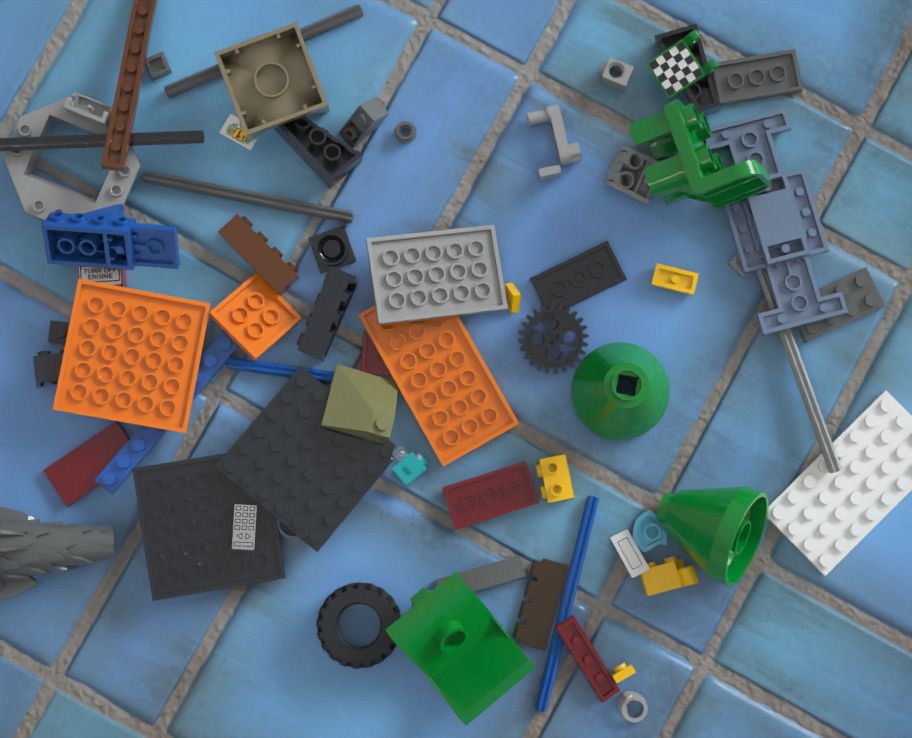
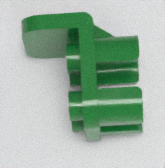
M677 99L665 104L664 110L629 124L633 142L639 146L648 143L652 156L655 159L660 160L674 153H679L650 165L644 170L647 183L656 198L665 197L666 205L689 198L710 203L715 208H723L761 193L772 185L767 170L757 160H748L724 168L718 153L712 154L708 144H704L703 140L712 137L711 128L704 113L699 114L693 103L685 106Z

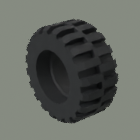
M356 582L347 584L330 594L320 607L316 622L318 639L321 641L323 650L330 655L329 657L333 661L336 660L340 665L349 666L352 669L369 668L384 661L397 646L386 632V629L401 617L400 609L395 603L394 598L383 588L371 583ZM355 604L370 606L380 618L381 627L377 638L365 646L349 644L344 640L339 631V619L346 608Z

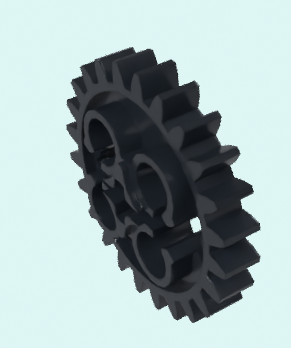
M549 303L548 309H546L541 304L540 312L534 308L532 309L533 317L526 314L529 320L528 323L521 322L525 330H518V333L523 335V338L518 339V342L524 343V346L519 348V350L527 351L523 356L524 359L532 358L529 365L532 366L538 363L536 368L538 371L544 366L545 373H548L550 368H553L554 373L557 374L559 367L566 372L567 364L574 368L572 361H581L578 354H586L581 348L582 346H588L583 339L589 337V335L582 332L587 326H580V323L583 321L582 317L575 319L577 311L569 314V306L562 310V305L558 303L555 309L553 304ZM539 316L543 325L547 324V320L550 317H556L558 321L557 326L553 329L547 327L545 329L552 335L557 333L556 338L564 345V333L568 331L573 332L574 339L567 343V345L577 349L569 352L568 360H566L565 353L560 351L558 358H549V351L552 348L561 349V347L553 341L549 343L550 338L543 332H541L543 342L540 345L533 344L532 338L539 331L534 328L530 329V327L538 324Z

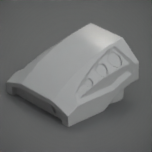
M623 146L615 155L607 172L606 186L621 191L638 202L648 205V198L652 191L647 183L644 170L646 167L658 163V161L628 146Z

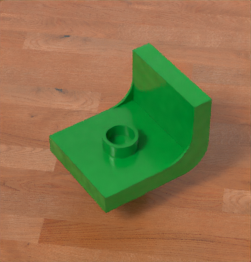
M456 571L432 591H428L423 587L410 598L412 602L411 609L386 629V632L395 644L429 678L465 725H468L535 669V666Z

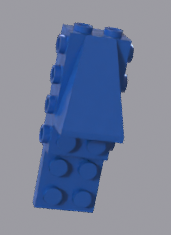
M116 204L87 213L67 214L60 211L50 212L42 223L48 264L133 270L135 266L178 269L180 266L177 226L136 223V219L124 216L123 204Z

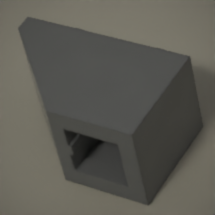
M373 98L359 105L339 133L354 148L378 128L389 113Z

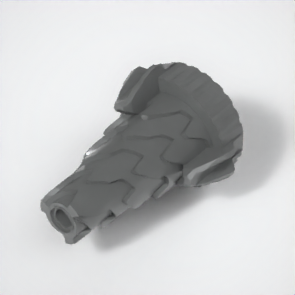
M0 507V600L12 598L31 588L37 587V580L32 577L34 575H49L51 571L70 570L77 568L79 565L93 564V561L114 558L113 525L88 527L82 524L63 525V521L40 523V519H35L33 516L14 509Z

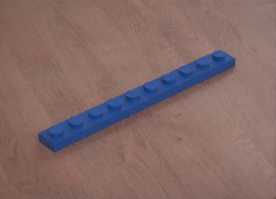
M224 330L201 356L193 400L223 367L228 358L240 347ZM141 426L94 481L113 495L133 472L132 468H136L168 430Z

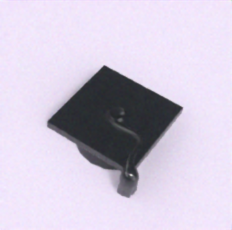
M345 221L339 222L340 227L308 238L320 273L330 271L331 266L338 268L356 262L345 230L347 227Z

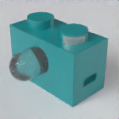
M396 446L392 450V455L398 462L392 470L407 487L427 471L425 465L428 463L420 453L415 455L411 452L408 454L401 446Z

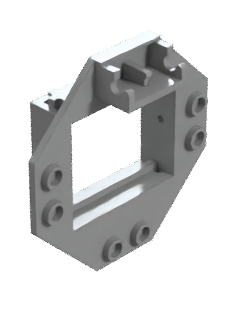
M73 92L70 97L21 116L11 138L49 136L55 121L90 135L107 134L112 106ZM129 146L125 172L109 170L99 196L95 200L33 175L32 173L42 150L5 151L3 155L25 212L42 220H46L50 212L60 211L67 214L87 213L116 204H123L124 206L141 167L133 146Z

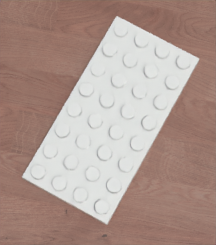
M886 390L832 442L841 465L840 471L829 473L821 453L769 504L767 519L823 576H826L912 490V416Z

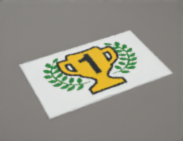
M232 114L229 115L219 132L249 150L252 149L257 140L248 141L239 118Z

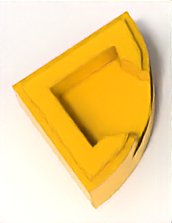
M506 283L505 293L508 308L511 313H517L519 311L521 294L513 283Z

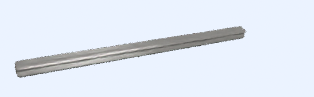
M765 269L758 270L756 273L770 310L777 309ZM788 329L778 332L829 473L838 472L841 470V465L792 331Z

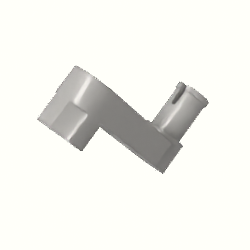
M558 104L547 106L544 110L527 112L529 126L548 122L551 125L560 166L582 161L578 142L572 144L567 142Z

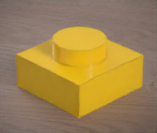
M623 662L613 668L615 672L611 673V676L616 683H619L636 673L632 664L628 663L626 665Z

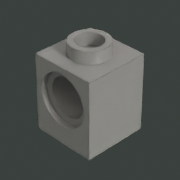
M610 57L608 63L603 62L599 71V74L602 75L600 82L624 92L634 67ZM617 70L621 76L614 78L609 72Z

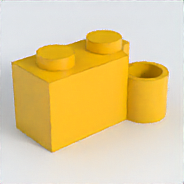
M676 555L664 558L665 563L656 565L655 561L647 563L650 570L640 574L645 596L699 583L695 566L684 567L682 558L677 559Z

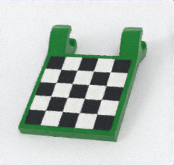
M693 30L682 40L646 63L669 100L719 68L714 59L701 67L688 46L701 39L696 30Z

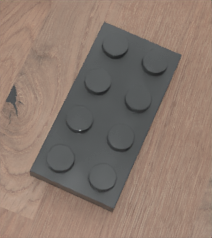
M867 267L819 288L821 297L842 292L848 309L847 314L799 326L798 329L806 343L884 307L885 304Z

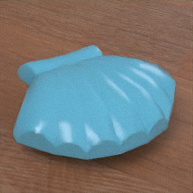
M648 510L635 520L632 536L642 552H647L659 544L667 545V532L664 529V524L657 521L656 514L653 511Z

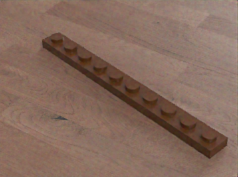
M157 0L133 1L101 167L104 170L125 172Z

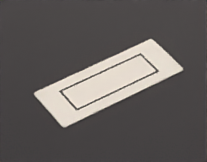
M628 529L610 537L632 578L650 570Z

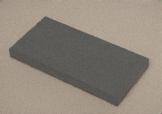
M795 49L717 62L719 68L711 73L719 106L803 91Z

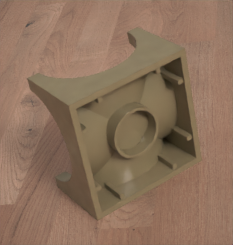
M297 22L214 52L248 141L257 139L258 136L266 131L290 121L314 114L322 115L330 112Z

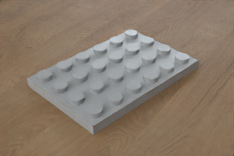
M495 225L366 238L365 240L378 325L498 312L508 309Z

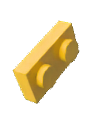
M656 263L651 285L693 296L699 274Z

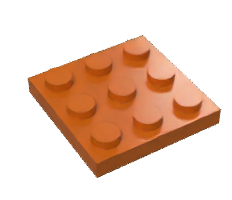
M257 272L209 312V316L254 361L302 319Z

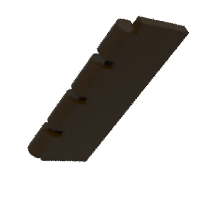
M544 558L542 562L533 560L529 575L537 577V581L528 579L524 592V597L530 598L531 603L522 601L518 618L526 621L525 624L516 622L512 636L513 638L520 639L519 644L543 651L546 650L569 565Z

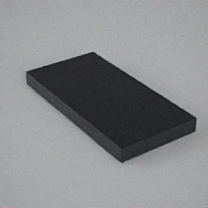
M608 241L530 278L542 305L548 309L549 303H552L556 309L558 303H560L562 310L566 306L572 307L627 280Z

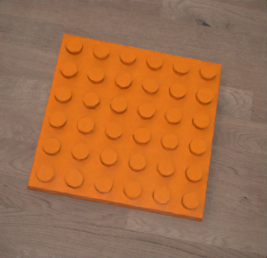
M78 278L53 410L187 433L211 303Z

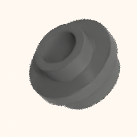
M401 122L395 129V136L401 143H410L416 137V128L410 122ZM408 130L410 134L403 136L402 131Z

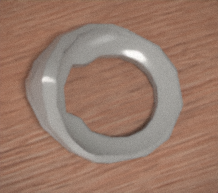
M625 691L619 695L617 702L618 711L625 720L637 723L645 718L648 706L642 695L633 691ZM633 699L639 701L643 708L642 713L634 718L628 715L626 707L629 701Z

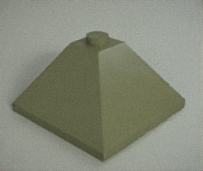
M336 364L321 426L384 444L390 438L395 418L398 394L396 382Z

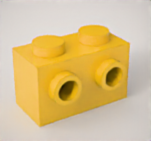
M566 455L539 459V464L535 466L538 478L542 477L544 486H540L542 499H546L547 503L574 498Z

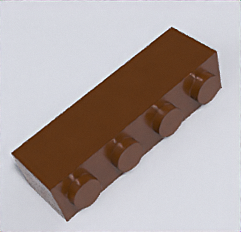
M236 214L218 231L219 234L282 296L299 279L296 274L298 269L290 261L286 264L281 259L284 255L275 246L271 249L266 244L268 239L260 231L256 234L251 229L253 224L245 216L241 218Z

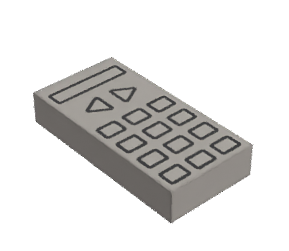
M234 504L232 549L254 550L257 505Z

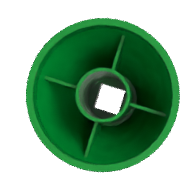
M625 342L609 343L590 352L577 367L571 383V401L579 420L591 432L610 440H629L648 432L660 421L669 401V382L661 363L646 349ZM618 377L627 378L633 384L634 396L616 392Z
M749 486L680 490L676 495L667 492L658 506L656 519L664 523L665 531L712 580L732 587L743 577L758 549L767 521L769 499L765 492Z

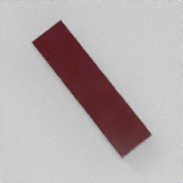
M571 615L554 627L600 702L603 703L620 691L619 687L576 618Z

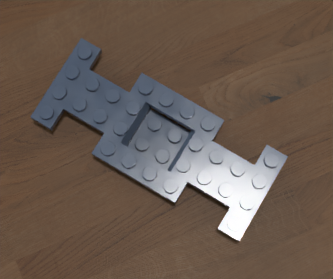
M786 108L711 127L712 137L704 140V143L708 144L711 151L728 147L733 165L748 160H757L767 170L772 183L771 187L765 191L724 207L743 273L747 274L765 269L777 309L756 315L762 336L848 313L842 292L823 297L820 296L809 257L829 251V247L805 170L800 169L789 173L782 172L772 135L791 130ZM748 205H750V209H751V212H752V215H753V218H754V222H755V225H756V228H757V232H758V235H759V238H760L761 245H759V241H758V238H757V235H756V232H755V228H754V225H753V222H752V218H751V215H750V212H749Z

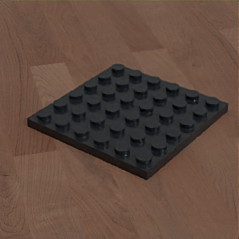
M300 366L223 456L215 468L314 551L318 552L401 452V449L389 439L384 444L322 427L321 422L329 389Z
M226 453L132 468L152 601L286 578L277 519L215 468ZM234 504L257 505L254 550L232 549Z

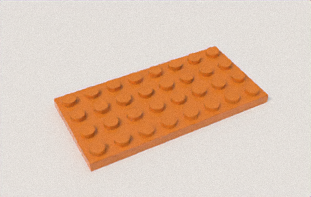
M375 305L358 314L443 467L519 425L517 418L459 316L378 325Z

